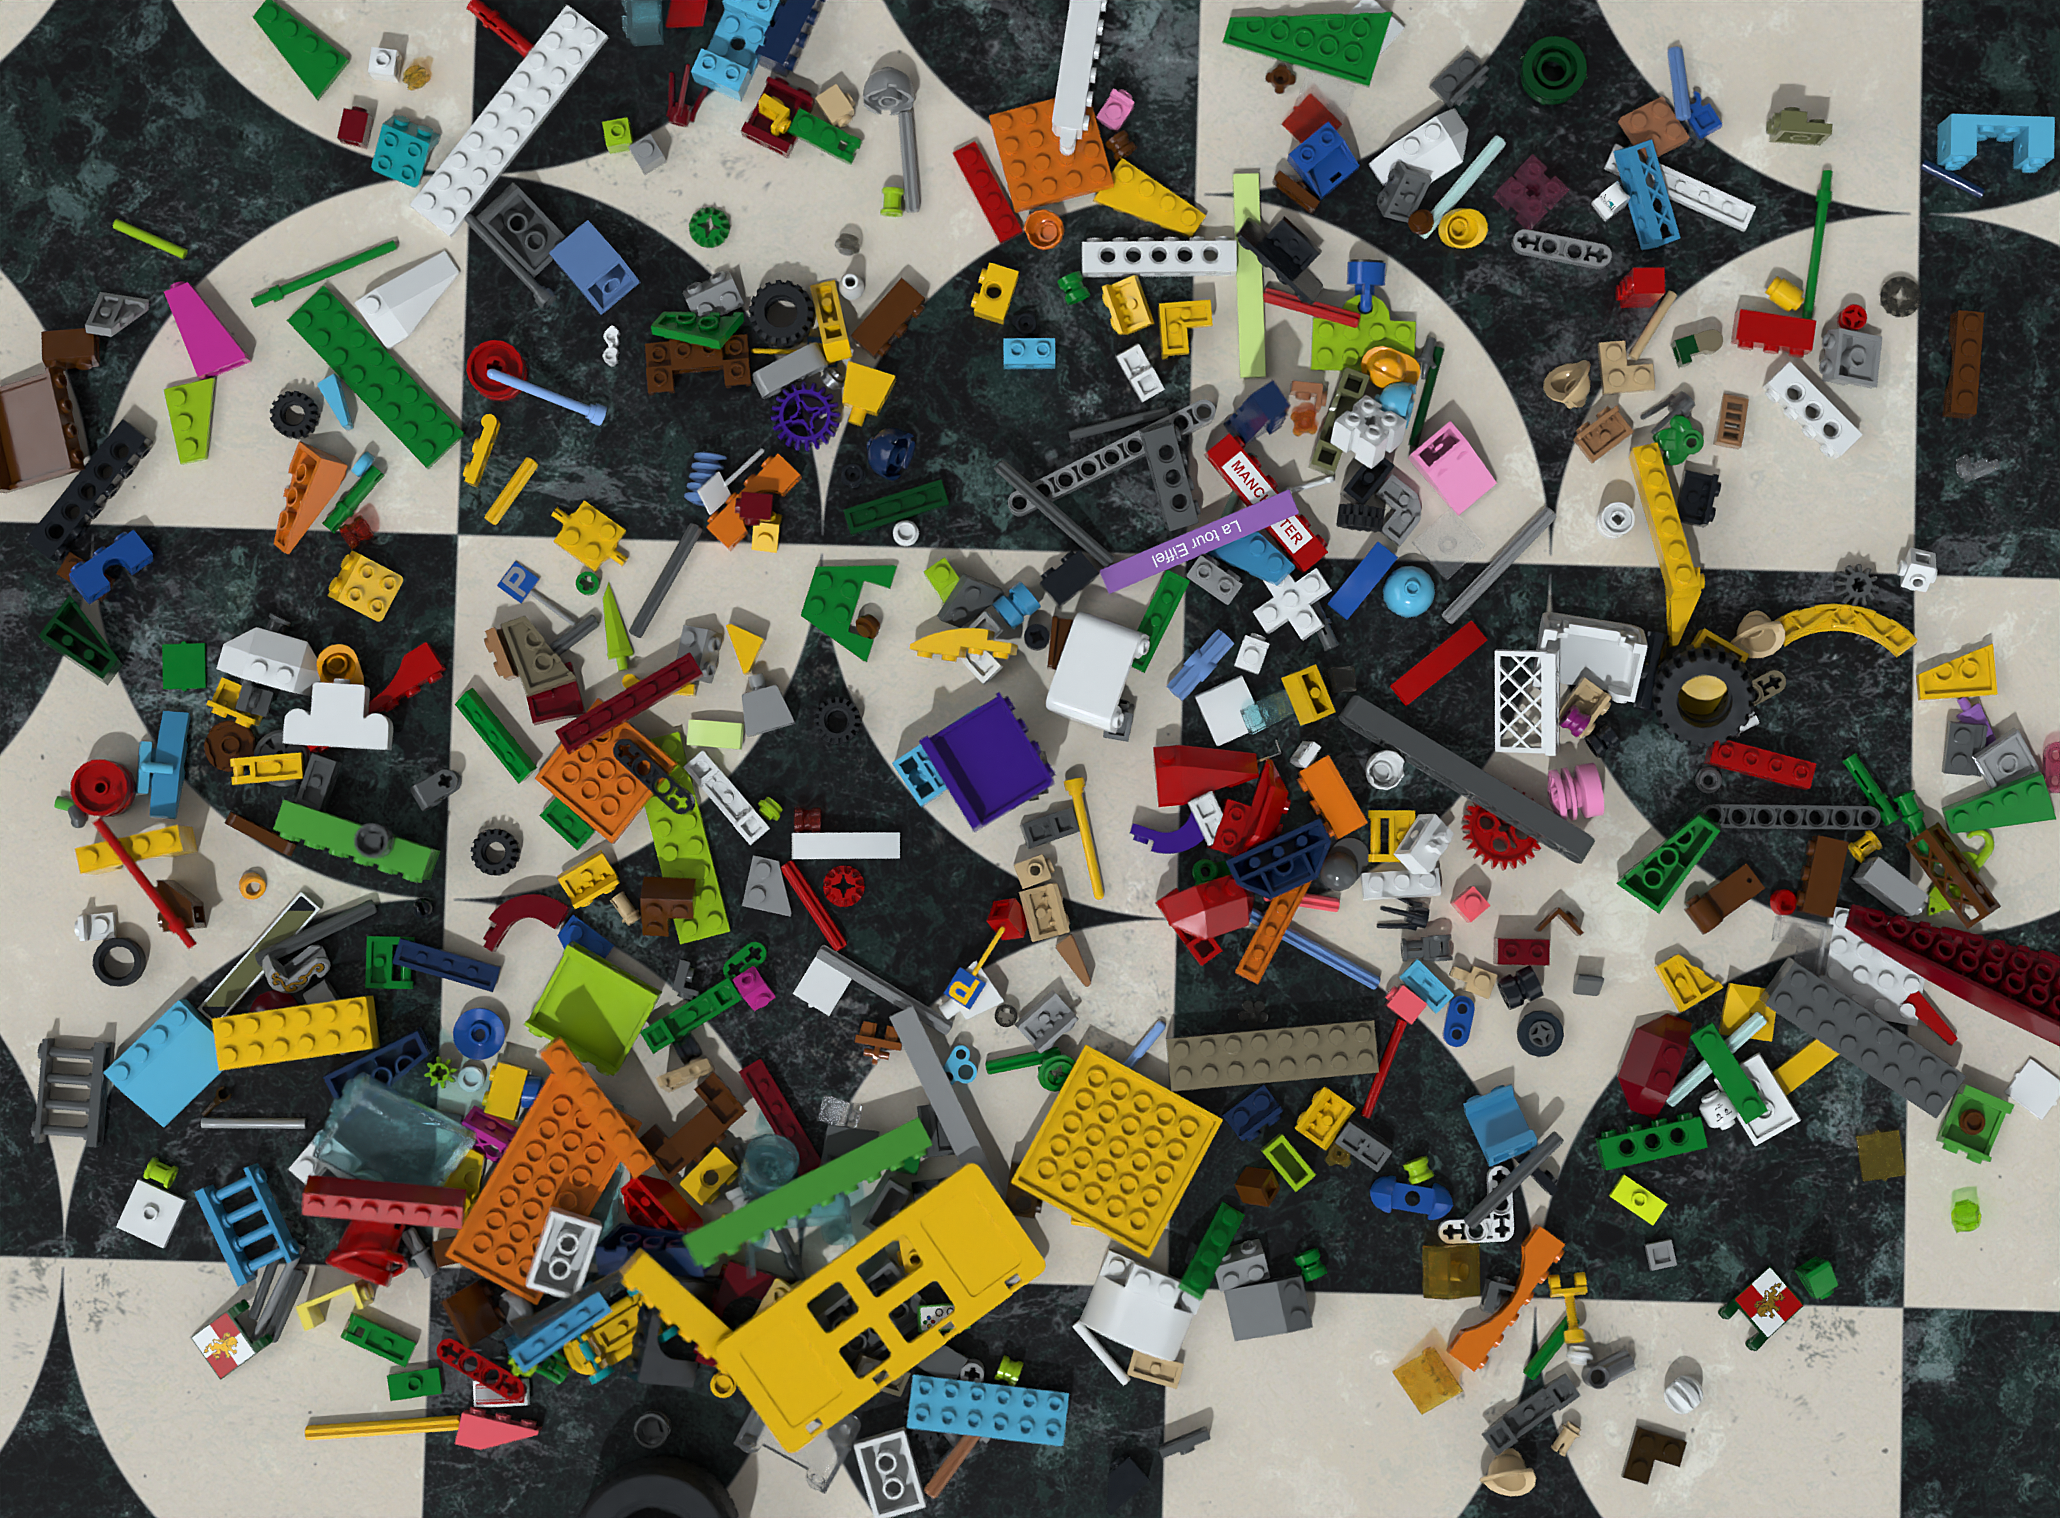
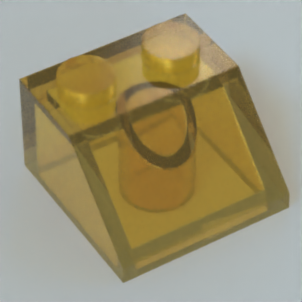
M1479 1243L1422 1246L1423 1298L1453 1300L1480 1296Z

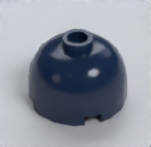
M891 427L885 428L875 436H872L867 443V457L873 471L891 481L898 479L901 476L898 472L902 466L907 469L913 457L915 442L911 441V437H914L913 434Z

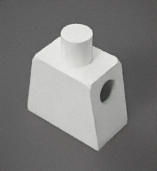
M973 962L966 971L972 973L978 962ZM982 968L976 977L987 984L970 1010L952 998L939 1007L947 1020L960 1011L967 1020L1004 1002Z

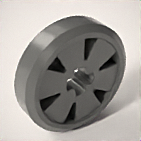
M284 730L272 731L258 742L254 751V757L277 755L282 751L283 754L301 752L303 753L304 773L306 772L312 751L309 750L307 745L283 743ZM303 779L273 781L267 783L280 787H288L299 783Z

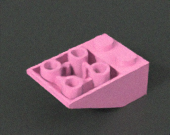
M1451 421L1408 457L1409 461L1457 516L1497 484L1469 442Z

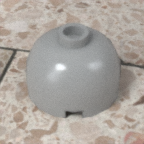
M884 67L871 74L864 84V106L869 111L880 115L881 110H892L890 115H898L900 112L908 111L912 108L914 101L913 84L905 73L893 67Z

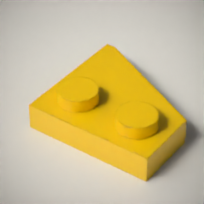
M1679 954L1673 955L1654 967L1679 1012L1687 1010L1724 988L1721 983L1715 982L1706 976L1704 971L1689 964V961Z

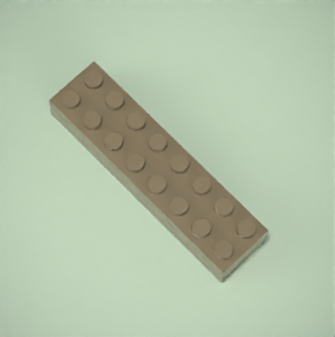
M1374 1020L1165 1038L1171 1091L1379 1072Z

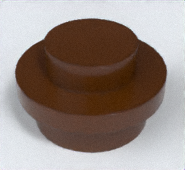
M1424 209L1412 213L1408 220L1410 230L1419 235L1429 233L1434 224L1432 214Z
M866 614L865 616H860L856 620L857 631L862 637L874 639L879 633L880 623L873 615Z
M1967 1109L1959 1117V1126L1966 1134H1979L1985 1127V1117L1976 1109Z

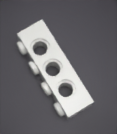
M1791 362L1784 365L1763 386L1766 390V396L1772 402H1778L1784 408V414L1791 421L1796 420L1803 427L1801 429L1802 432L1809 439L1812 440L1814 438L1821 445L1819 448L1822 453L1829 458L1837 459L1863 435ZM1788 388L1796 390L1798 394L1797 400H1791L1788 397ZM1807 406L1815 410L1816 416L1814 419L1806 415L1805 409ZM1824 425H1830L1833 428V437H1829L1824 433Z

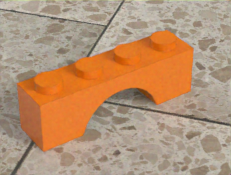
M779 454L775 457L769 456L761 465L763 469L757 475L752 474L743 483L745 488L739 494L734 492L726 500L727 506L721 512L718 510L714 512L707 520L709 525L706 528L728 550L731 551L748 534L744 524L745 521L740 520V513H735L736 498H741L742 492L776 493L785 496L802 479L801 475Z

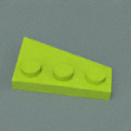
M215 378L163 389L181 465L208 459Z

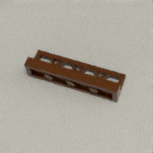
M1939 822L1905 844L1967 929L2001 907ZM1924 839L1929 846V855L1921 853L1915 844ZM1934 862L1943 865L1945 876L1938 875L1935 872ZM1950 883L1958 885L1961 889L1960 897L1953 896L1949 891ZM1965 904L1973 906L1979 916L1971 920L1965 912Z

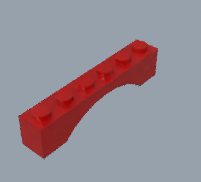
M425 642L404 655L401 666L392 682L382 693L369 702L368 716L374 713L378 714L382 710L388 712L399 705L398 700L405 696L410 698L421 691L420 686L427 682L433 684L443 677L441 673L447 669L430 643ZM307 745L310 751H319L320 753L332 748Z

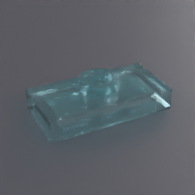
M1279 690L1240 710L1249 734H1255L1295 713L1286 690Z

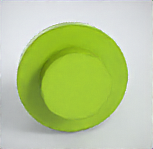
M770 797L760 800L758 803L760 814L769 821L771 819L778 820L780 818L779 814L782 812L779 804Z

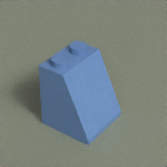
M588 220L577 227L571 235L549 252L559 267L601 315L640 283L621 256Z

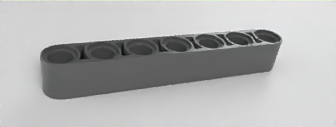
M1712 804L1703 806L1699 810L1704 814L1709 809L1714 810L1717 815L1716 822L1722 826L1721 828L1869 830L1877 827L1881 819L1879 811L1871 806ZM1734 810H1739L1742 813V821L1739 824L1732 820L1731 816ZM1760 810H1764L1768 814V821L1765 824L1760 823L1757 818ZM1787 810L1791 811L1794 815V820L1791 824H1787L1783 819V815ZM1813 810L1820 817L1816 825L1809 820V815ZM1838 811L1843 812L1845 815V822L1842 825H1839L1835 820V814ZM1864 811L1868 812L1871 816V822L1868 825L1863 824L1861 821V815Z

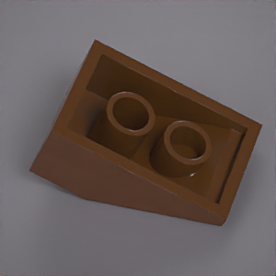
M482 1279L459 1290L441 1302L465 1348L472 1346L506 1325L504 1321L506 1315L502 1307L495 1305L492 1296H494L493 1290L489 1283H484Z

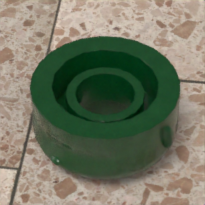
M1551 36L1540 39L1519 59L1522 61L1520 79L1523 88L1530 97L1542 105L1560 104L1568 101L1580 89L1584 80L1588 79L1586 59L1583 52L1574 42L1564 37ZM1547 61L1559 64L1564 71V77L1556 82L1547 80L1541 71L1542 64Z

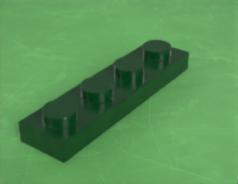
M938 480L847 508L843 511L850 534L854 535L948 506L949 502L942 480Z

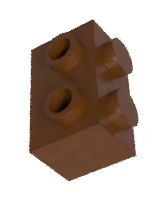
M86 328L41 332L42 361L46 368H56L65 371L66 369L74 368L89 370L92 367L100 366L99 337L97 334L86 333Z

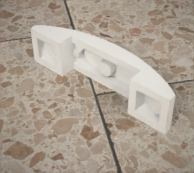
M703 750L683 767L750 845L770 829L744 796Z

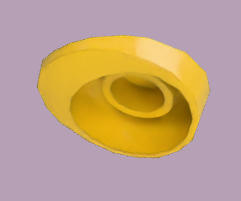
M1457 208L1449 211L1442 217L1438 228L1439 236L1450 247L1458 249L1471 248L1484 240L1488 231V224L1485 217L1479 211L1471 208Z

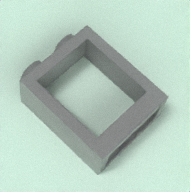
M1880 857L1866 858L1851 877L1853 881L1899 916L1918 915L1927 904L1925 900L1929 895Z

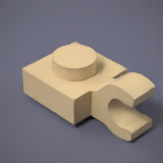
M1472 966L1470 972L1452 967L1449 974L1450 977L1466 982L1463 990L1486 999L1490 998L1498 976L1476 966Z

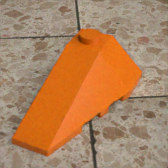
M298 442L289 466L288 473L292 474L290 489L285 488L283 497H286V508L279 515L274 545L284 553L290 554L339 489L341 482L346 476L348 465L336 456L304 442Z

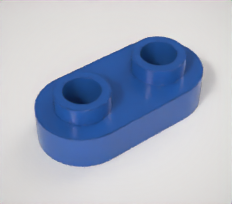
M1456 996L1448 1004L1442 1036L1444 1041L1453 1047L1463 1046L1469 1039L1475 1006L1472 1000L1466 996ZM1460 1004L1466 1006V1011L1463 1014H1460L1457 1010ZM1455 1029L1461 1032V1036L1458 1039L1452 1037V1032Z

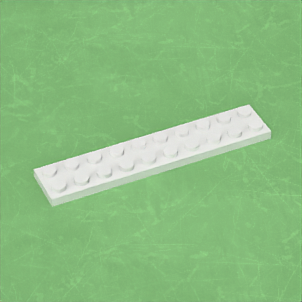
M566 5L411 202L410 206L452 238L464 223L466 215L471 213L607 41L608 36Z

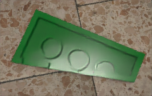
M265 0L252 16L317 101L321 99L350 62L345 56L273 0Z
M2040 771L1941 808L1947 828L1951 834L2056 819L2047 786Z

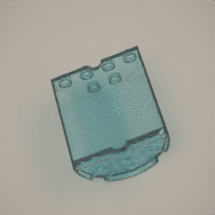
M361 1073L354 1081L351 1079L347 1081L342 1090L343 1096L341 1099L336 1097L331 1104L329 1111L332 1113L328 1117L323 1131L319 1130L312 1142V1145L316 1146L312 1157L355 1179L443 1187L449 1174L454 1172L476 1142V1132L366 1073Z

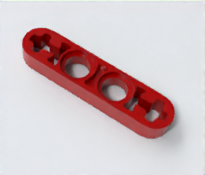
M444 1339L438 1344L436 1349L437 1356L443 1362L509 1401L518 1402L525 1397L527 1386L518 1377L469 1348H465L464 1345L453 1339ZM454 1345L452 1349L461 1355L459 1360L452 1355L446 1357L445 1347L450 1348ZM469 1357L477 1359V1367L472 1371H467L464 1367V1363ZM495 1369L499 1373V1378L495 1383L489 1384L486 1381V1374L490 1370ZM504 1381L513 1386L518 1383L519 1393H513L510 1396L511 1391L502 1386Z

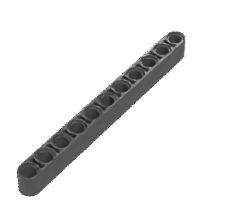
M1352 695L1338 716L1339 720L1352 730L1386 750L1396 751L1407 763L1574 863L1582 864L1595 843L1594 838L1585 831L1359 696Z

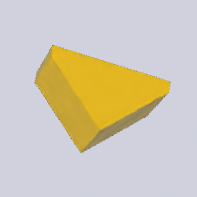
M728 624L726 628L743 674L745 676L749 675L765 644V640L735 625Z

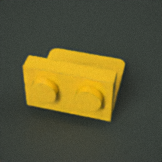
M351 551L350 555H346L341 563L342 570L338 577H335L330 583L328 596L375 621H382L403 582V578L378 563Z

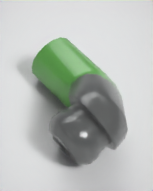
M57 796L54 807L68 811L71 825L74 828L84 827L87 813L83 812L74 803L73 799Z

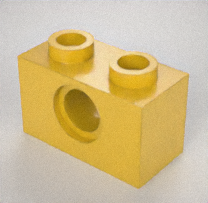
M989 262L988 268H983L978 282L982 284L980 293L975 292L972 299L971 307L975 308L974 316L1004 324L1018 281L1019 271ZM997 287L1000 289L1001 295L995 299L990 298L987 295L988 289Z
M717 1145L682 1180L680 1185L701 1206L706 1201L711 1204L721 1194L718 1189L724 1182L729 1186L739 1175L736 1170L740 1166ZM706 1171H716L719 1177L718 1182L715 1184L708 1183L705 1179Z

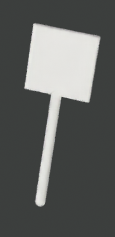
M763 448L756 452L725 482L720 472H717L697 490L709 515L713 514L731 496L727 486L764 453Z

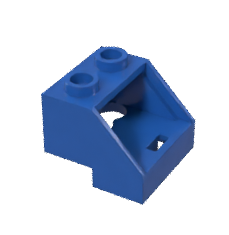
M1329 121L1289 153L1287 158L1290 165L1303 179V183L1319 201L1359 168V164L1345 140ZM1339 172L1342 176L1332 183L1330 180Z

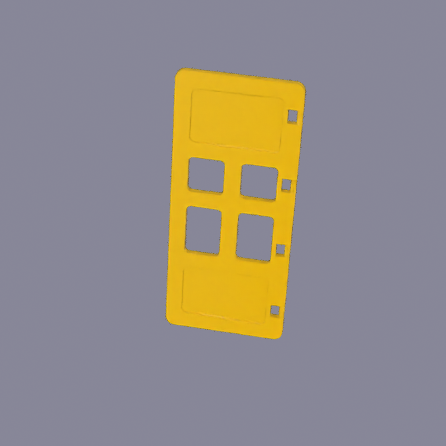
M967 1163L718 1342L715 1347V1353L782 1448L788 1453H795L814 1440L820 1433L829 1429L880 1392L890 1382L895 1381L939 1349L956 1334L961 1333L1009 1298L1015 1291L1043 1273L1046 1263L981 1168L975 1163ZM905 1235L921 1257L922 1264L879 1296H874L856 1272L857 1266L898 1236ZM1017 1273L1021 1280L1008 1288L1004 1282ZM937 1281L954 1304V1310L912 1341H905L890 1320V1311L930 1282ZM841 1282L858 1305V1311L831 1331L825 1332L808 1310L807 1303L833 1283ZM951 1321L955 1328L942 1336L938 1330ZM872 1327L889 1349L890 1356L864 1376L856 1377L840 1355L839 1350L861 1332ZM885 1369L889 1376L876 1385L872 1378ZM819 1418L823 1424L810 1433L806 1426Z

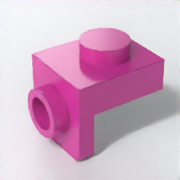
M755 966L750 967L733 979L742 997L754 1011L766 1006L771 1000L776 998Z

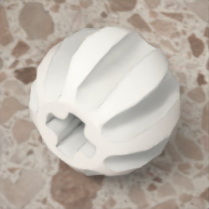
M1686 1375L1679 1376L1664 1391V1398L1668 1407L1682 1415L1692 1411L1702 1401L1704 1396L1699 1382Z

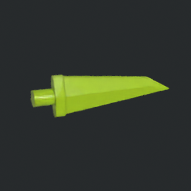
M608 583L602 598L608 660L616 659L618 671H624L629 669L626 657L633 656L634 654L610 584Z

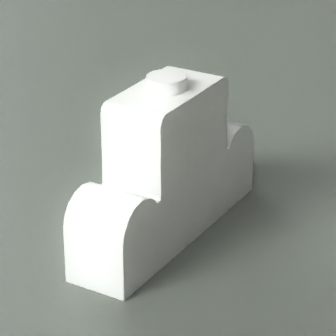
M334 679V683L315 682L312 691L311 713L302 709H293L287 713L284 720L283 743L392 750L393 723L387 716L374 713L368 716L370 695L368 687L350 684L349 679Z

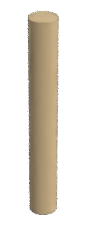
M1668 291L1628 355L1631 359L1635 361L1639 359L1676 299L1677 295L1674 292Z

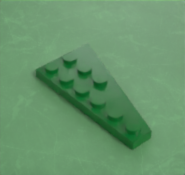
M1393 12L1230 17L1223 44L1369 88Z

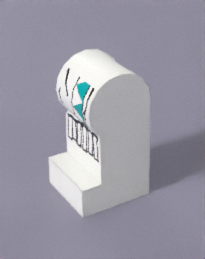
M1617 181L1600 194L1591 205L1602 219L1607 221L1624 208L1631 197L1622 190Z

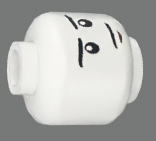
M1717 1089L1702 1097L1699 1109L1709 1127H1720L1721 1130H1725L1735 1124L1734 1119L1738 1115V1111L1726 1092H1720Z

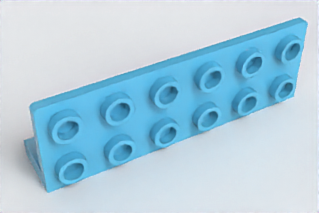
M913 1375L907 1427L1063 1446L1069 1393Z

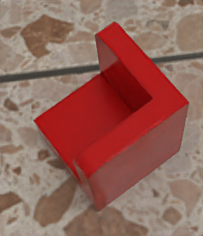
M1015 898L993 902L987 919L988 924L997 933L1000 927H1005V931L1000 937L1002 940L1024 938L1028 925L1023 907Z

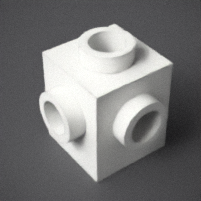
M1910 547L1905 561H1900L1897 575L1900 576L1901 587L1913 591L1926 592L1930 583H1934L1937 577L1936 553Z

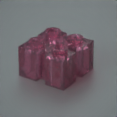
M1533 154L1515 173L1514 176L1517 180L1511 176L1493 196L1507 211L1513 207L1518 212L1515 219L1527 230H1532L1548 213L1545 207L1551 211L1570 190L1556 176L1550 180L1544 174L1547 167ZM1532 189L1535 195L1530 197L1527 195V192Z

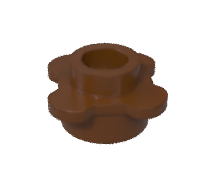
M1281 63L1277 65V68L1272 73L1266 74L1265 80L1267 83L1272 84L1275 88V93L1283 94L1285 88L1295 84L1296 77L1291 75L1285 64Z

